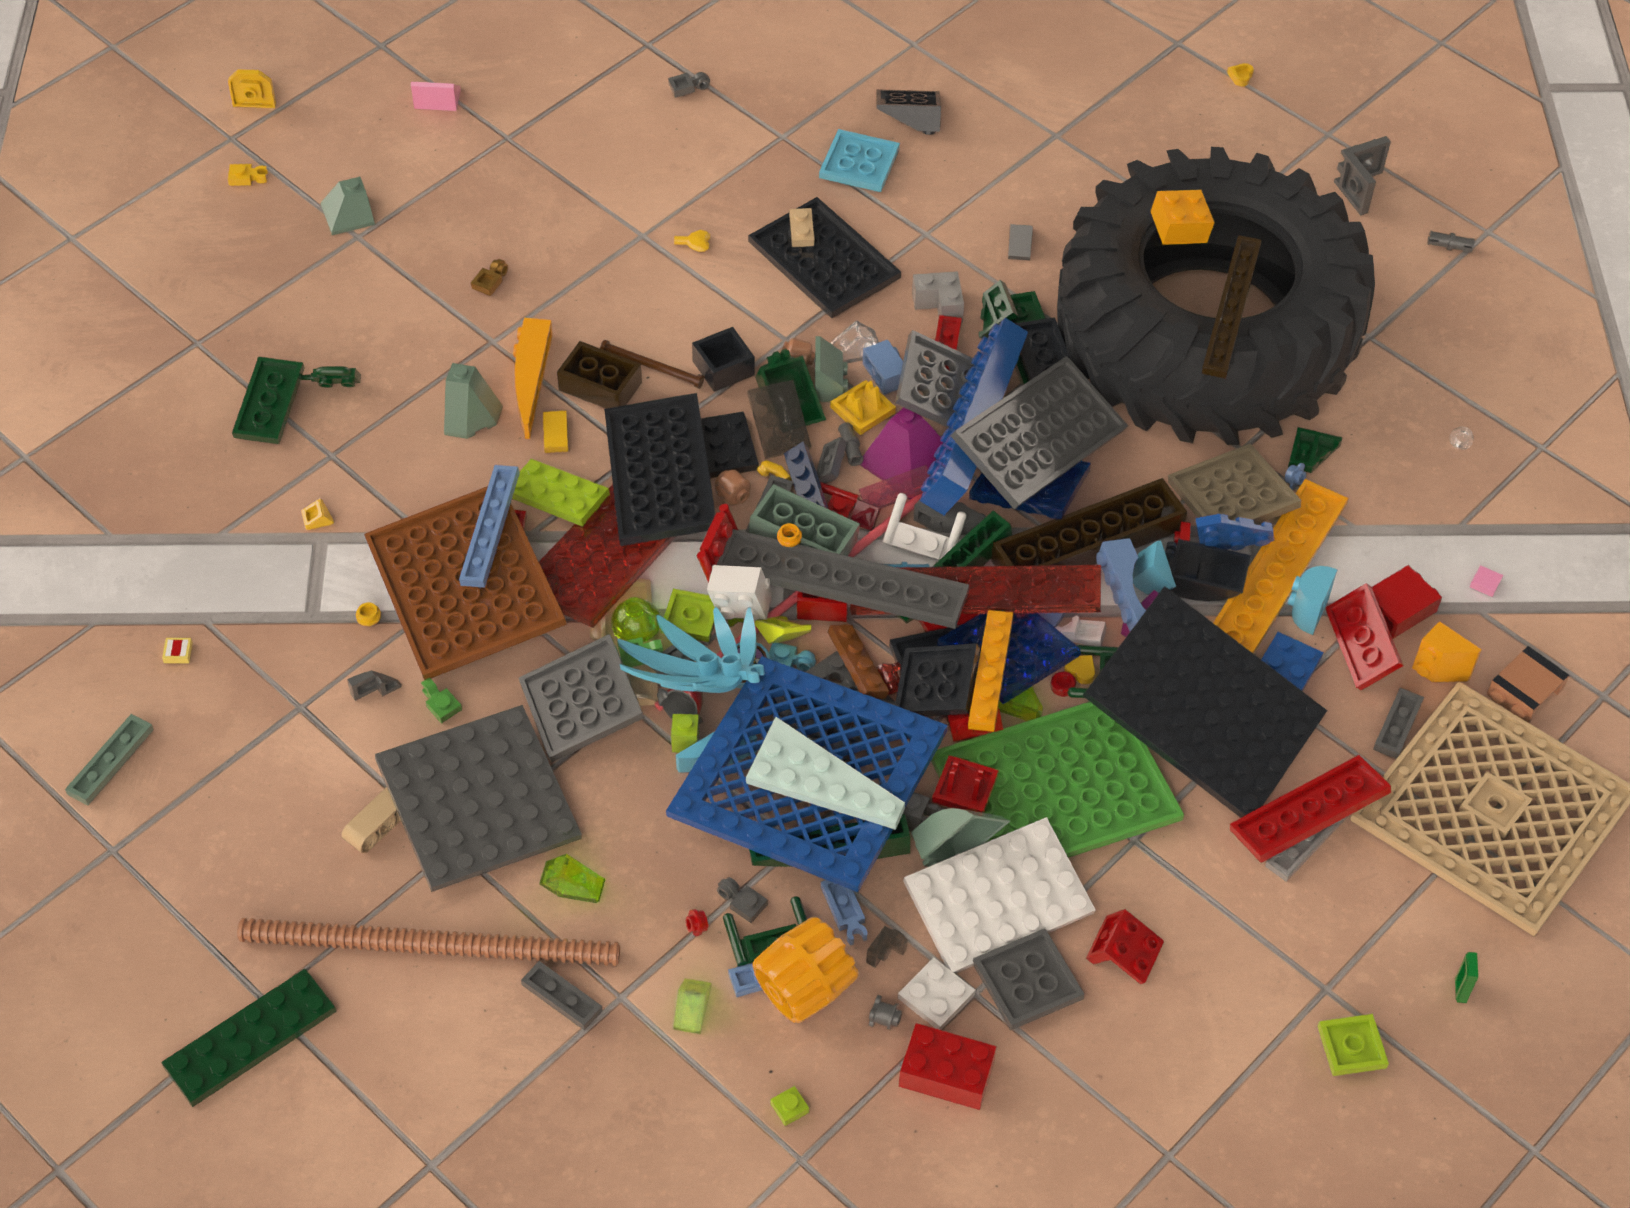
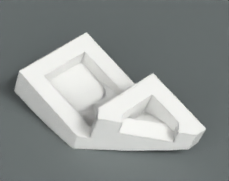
M1077 615L1071 618L1072 622L1067 625L1054 628L1055 636L1091 646H1102L1107 629L1106 622L1079 620Z

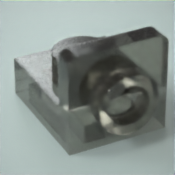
M884 926L867 949L866 963L875 968L881 960L885 961L888 958L891 950L904 955L907 950V938L900 931Z

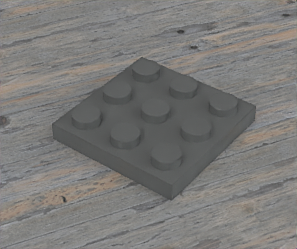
M1045 928L973 958L974 968L1010 1031L1084 999V992Z

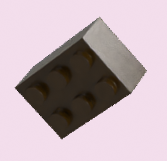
M579 341L557 371L558 389L606 409L627 405L642 384L641 364Z

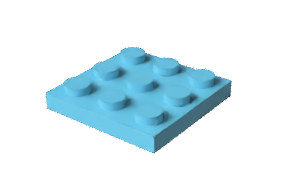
M838 129L819 171V178L882 192L899 152L900 143Z

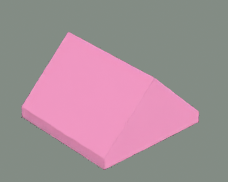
M411 82L414 109L457 111L461 86L448 83Z

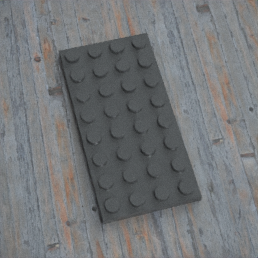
M1066 356L955 430L951 437L1013 509H1016L1115 438L1128 425Z

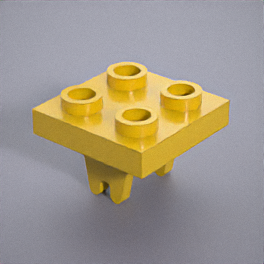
M867 380L861 382L830 401V408L845 422L851 423L853 429L859 435L896 413V406L879 392L878 386H873L871 380L869 382Z

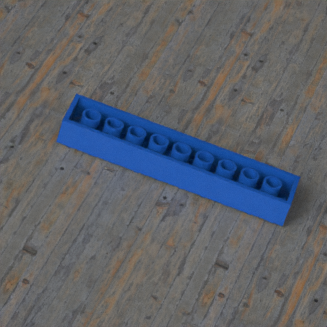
M1004 318L999 325L995 323L989 332V337L986 338L984 336L978 344L977 348L980 351L972 359L971 363L974 366L970 368L965 376V379L968 381L964 383L959 391V394L962 396L953 406L955 413L950 416L946 424L949 428L946 429L940 439L943 443L934 454L936 461L929 467L927 474L930 476L924 481L920 489L923 491L920 502L943 516L966 493L977 467L953 440L951 435L955 430L1003 399L1028 334L1026 330L1007 318Z

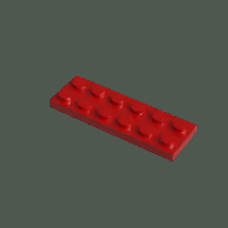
M1357 755L1230 823V831L1262 863L1390 794L1391 785L1360 755Z

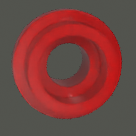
M690 910L685 919L687 930L692 932L694 936H700L708 930L706 914L703 910Z

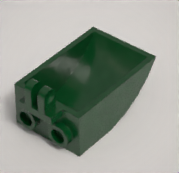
M787 348L782 349L780 353L776 351L771 356H768L766 358L768 364L759 368L755 378L767 410L778 429L785 433L825 421L826 417L803 356L791 357Z

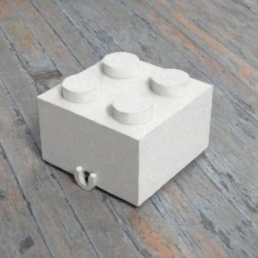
M713 565L707 592L714 607L719 609L724 619H745L746 611L750 607L754 621L757 619L767 620L773 594L770 590V579L765 578L761 567Z

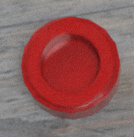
M1069 672L1055 673L1051 679V690L1057 696L1068 697V689L1071 687L1076 688V679Z

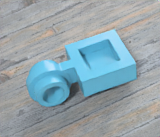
M772 643L769 651L771 660L790 667L797 665L798 669L805 672L816 664L815 655L810 651L804 650L796 655L797 647L782 643Z

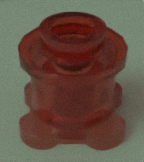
M882 663L878 665L877 670L889 690L888 695L896 694L900 681L898 670L901 669L900 663Z

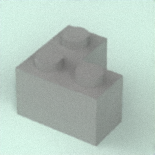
M958 271L913 274L912 297L915 310L937 308L938 316L962 318L963 323L964 301Z

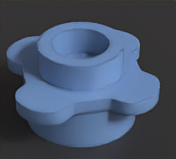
M1299 463L1298 466L1291 465L1285 473V482L1290 484L1292 490H1295L1306 479V472H1304L1305 464Z

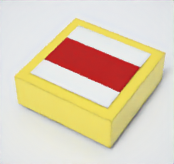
M166 638L162 657L163 662L189 663L193 644L192 639Z

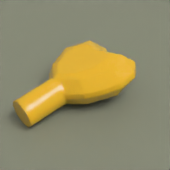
M700 229L692 232L689 236H674V245H688L697 252H705L709 249L708 240L710 239V233Z

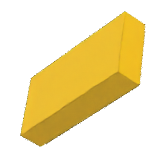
M543 412L544 452H568L567 412Z

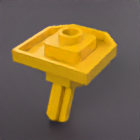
M238 69L229 77L228 85L233 107H276L272 79L260 70Z

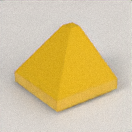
M320 498L301 510L305 529L307 530L329 526L334 523L327 507Z

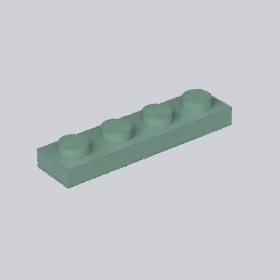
M130 714L66 787L67 795L88 806L154 730L152 724Z

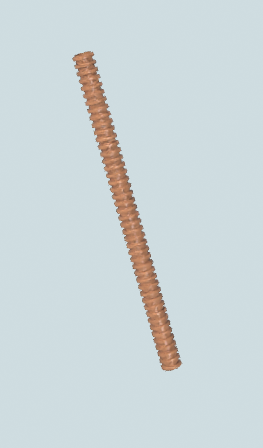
M242 918L237 929L239 941L245 942L247 940L249 943H253L256 940V943L264 941L265 944H270L273 941V944L277 945L279 942L282 945L290 943L293 946L298 943L299 946L307 944L308 947H312L315 944L316 947L324 945L325 948H329L332 945L333 948L341 946L342 949H346L349 946V949L357 947L358 950H363L366 947V950L374 948L375 951H380L382 948L386 952L389 949L392 952L400 950L402 953H405L406 950L409 953L417 951L418 954H422L423 951L426 954L434 952L435 955H439L442 952L443 955L451 953L452 956H456L459 953L463 957L465 954H468L469 957H473L475 954L479 958L482 955H485V958L493 956L495 959H498L499 956H502V959L510 957L512 960H515L516 957H519V960L527 958L528 961L536 958V961L544 959L545 962H549L552 959L556 963L558 960H561L562 963H566L568 960L572 964L575 961H578L579 964L587 962L588 965L596 962V965L604 963L605 966H608L609 963L617 966L620 960L619 942L611 944L610 941L602 944V941L594 943L593 940H589L586 943L582 939L580 942H577L576 939L568 941L567 938L560 941L559 938L551 940L550 937H547L546 940H543L542 937L534 939L533 936H530L529 939H526L525 936L517 938L516 935H513L512 938H509V935L500 937V934H496L493 937L489 933L486 936L483 933H479L477 936L473 932L469 935L466 932L458 934L457 931H454L452 934L449 931L441 933L440 930H437L435 933L432 930L424 932L423 929L416 932V929L407 931V928L399 931V928L395 927L393 930L390 927L382 929L380 926H377L376 929L373 926L365 928L364 925H360L359 928L356 925L348 927L347 924H343L340 927L339 924L332 926L330 923H326L323 926V923L315 925L314 922H309L306 925V922L298 924L297 921L289 923V921L284 920L281 923L280 920L272 922L271 919H267L264 922L263 919L256 921L254 918H251L249 921H247V918Z

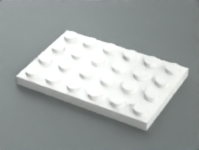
M1047 817L908 875L903 879L945 966L955 974L972 967L974 964L973 958L1044 928L1048 933L1092 915L1096 911Z

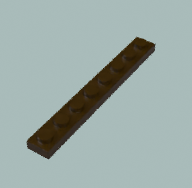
M1238 235L1201 374L1226 379L1262 240Z

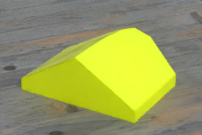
M785 616L767 618V620H755V626L769 644L792 640L811 633L810 624L799 625L788 621V618Z

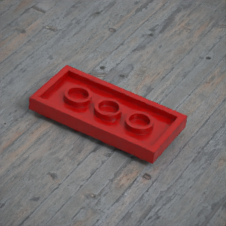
M1363 584L1325 607L1354 684L1360 691L1404 666L1372 587L1369 584Z

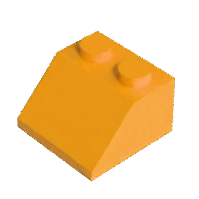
M1439 621L1422 638L1412 669L1431 682H1468L1471 679L1482 649Z

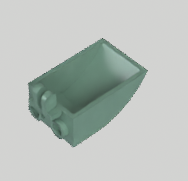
M943 809L929 816L911 833L921 859H924L923 865L930 867L984 844L1007 825L1010 820L998 815L969 810Z

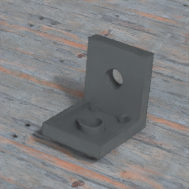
M1387 136L1341 150V154L1345 159L1338 163L1337 170L1341 175L1334 179V183L1360 216L1367 214L1370 208L1376 181L1372 176L1383 173L1391 144Z

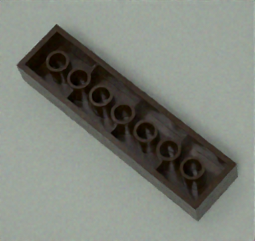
M1160 478L993 543L991 562L1001 577L1005 576L1015 594H1021L1097 564L1096 556L1100 551L1102 542L1130 538L1134 549L1174 534L1175 531H1179L1181 522L1186 521L1187 510L1165 480Z

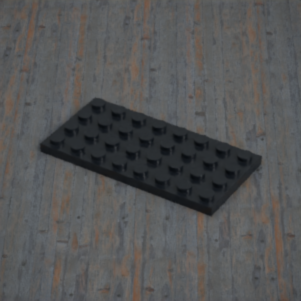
M697 393L604 409L620 545L625 546L708 531L716 513Z

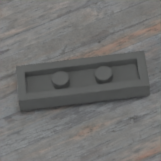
M1403 688L1399 689L1373 750L1395 759L1398 758L1424 699L1423 696Z
M540 961L521 979L523 987L584 1031L603 1011L602 1005Z

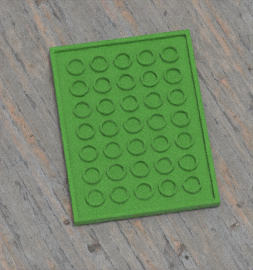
M1091 702L937 749L931 760L939 779L949 755L999 770L984 813L1002 816L1010 820V822L985 843L1047 817L1069 858L1182 821L1184 818V813L1147 745Z

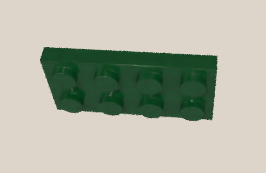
M258 356L232 431L234 438L280 444L305 369L303 362Z

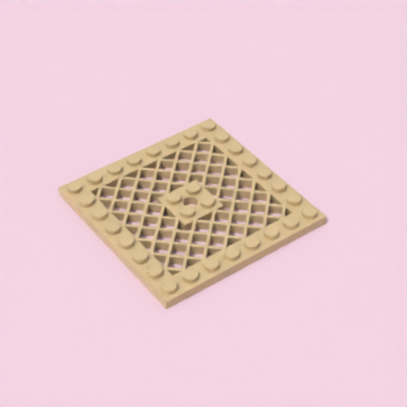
M1458 682L1382 776L1391 785V793L1352 814L1350 820L1535 937L1630 806V783L1461 682ZM1476 725L1477 731L1467 732L1466 726ZM1458 727L1460 733H1453ZM1498 738L1500 745L1490 746L1488 739ZM1481 740L1482 747H1472L1470 741ZM1463 741L1465 748L1454 749L1452 742ZM1444 743H1445L1447 749H1446V750H1440V748H1441V747L1444 745ZM1521 752L1523 759H1512L1511 753ZM1503 753L1505 760H1494L1493 754ZM1485 755L1487 762H1477L1475 756ZM1457 757H1468L1469 763L1459 764ZM1450 758L1452 765L1441 766L1439 759ZM1432 760L1434 766L1426 767ZM1533 766H1543L1545 773H1535ZM1525 767L1527 774L1517 775L1515 768ZM1497 769H1508L1510 776H1499ZM1490 770L1491 773L1487 771L1484 774V776L1481 777L1480 771ZM1462 772H1472L1474 779H1464ZM1454 773L1456 780L1446 781L1444 774ZM1426 775H1437L1439 782H1428ZM1419 776L1420 783L1413 784ZM1566 779L1568 786L1558 787L1556 780ZM1548 781L1550 788L1540 789L1538 782ZM1520 783H1531L1532 790H1522ZM1474 787L1468 795L1467 788ZM1459 788L1461 796H1450L1448 789ZM1441 790L1443 797L1432 798L1431 791ZM1412 792H1423L1425 799L1414 800ZM1589 793L1591 800L1581 801L1579 794ZM1406 794L1407 800L1399 801ZM1561 795H1571L1573 802L1563 803ZM1553 796L1555 804H1545L1543 797ZM1532 798H1536L1538 805L1529 806ZM1496 801L1501 804L1502 808H1493L1489 802ZM1461 804L1458 810L1460 812H1455L1453 805ZM1446 805L1448 813L1437 814L1435 806ZM1428 807L1430 814L1419 815L1417 808ZM1399 809H1410L1412 816L1401 817ZM1584 809H1592L1588 816H1586ZM1576 810L1579 818H1568L1566 811ZM1559 812L1561 819L1550 820L1548 813ZM1540 813L1543 821L1533 822L1530 814ZM1523 815L1525 822L1517 823V821ZM1458 820H1469L1471 827L1460 828ZM1451 821L1453 829H1442L1440 822ZM1433 823L1434 830L1424 831L1422 824ZM1580 826L1574 834L1572 827ZM1564 827L1566 835L1556 836L1553 828ZM1546 829L1548 837H1537L1535 830ZM1517 831H1528L1530 838L1519 839ZM1508 833H1510V836H1511V839H1512V840H1503V841H1501V838H1500V837H1502L1503 839H1505V837L1508 835ZM1492 834L1493 841L1483 842L1481 835ZM1473 835L1475 843L1465 844L1463 836ZM1455 837L1457 845H1446L1445 838ZM1559 844H1566L1564 849L1561 851ZM1551 845L1553 853H1543L1541 846ZM1533 846L1535 854L1524 855L1522 847ZM1515 848L1517 856L1506 857L1504 849ZM1486 850H1497L1498 857L1488 858ZM1478 851L1480 859L1470 860L1468 852ZM1554 861L1548 869L1546 862ZM1538 862L1540 870L1529 871L1527 863ZM1520 864L1522 872L1511 873L1509 865ZM1501 866L1504 874H1493L1491 867ZM1533 879H1541L1535 887ZM1525 880L1527 888L1516 889L1514 881Z

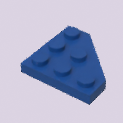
M1225 514L1195 518L1199 543L1206 546L1237 551L1244 549L1245 546H1264L1274 541L1272 523L1269 522L1256 525L1252 519L1238 517L1234 521L1228 519V515Z

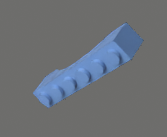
M1130 538L1102 542L1100 551L1097 553V564L1105 574V582L1113 592V600L1121 610L1123 622L1127 624L1129 631H1131L1146 611L1138 600L1133 587L1132 574L1138 555Z

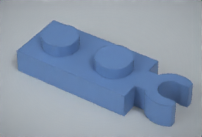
M828 880L821 881L822 892L839 931L847 929V942L850 945H854V934H860L863 941H867V929L861 925L865 923V917L854 891Z

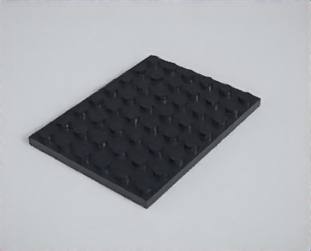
M1165 586L1082 695L1240 818L1264 805L1328 711Z

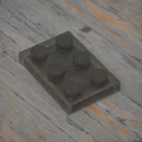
M793 380L747 391L765 459L782 456L801 442H804L809 449L812 447Z

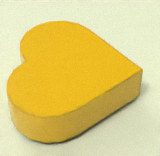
M1243 63L1228 67L1227 74L1235 85L1244 87L1249 84L1254 68L1250 64Z
M1092 655L1069 657L1065 661L1064 671L1071 673L1079 683L1090 684L1095 676Z

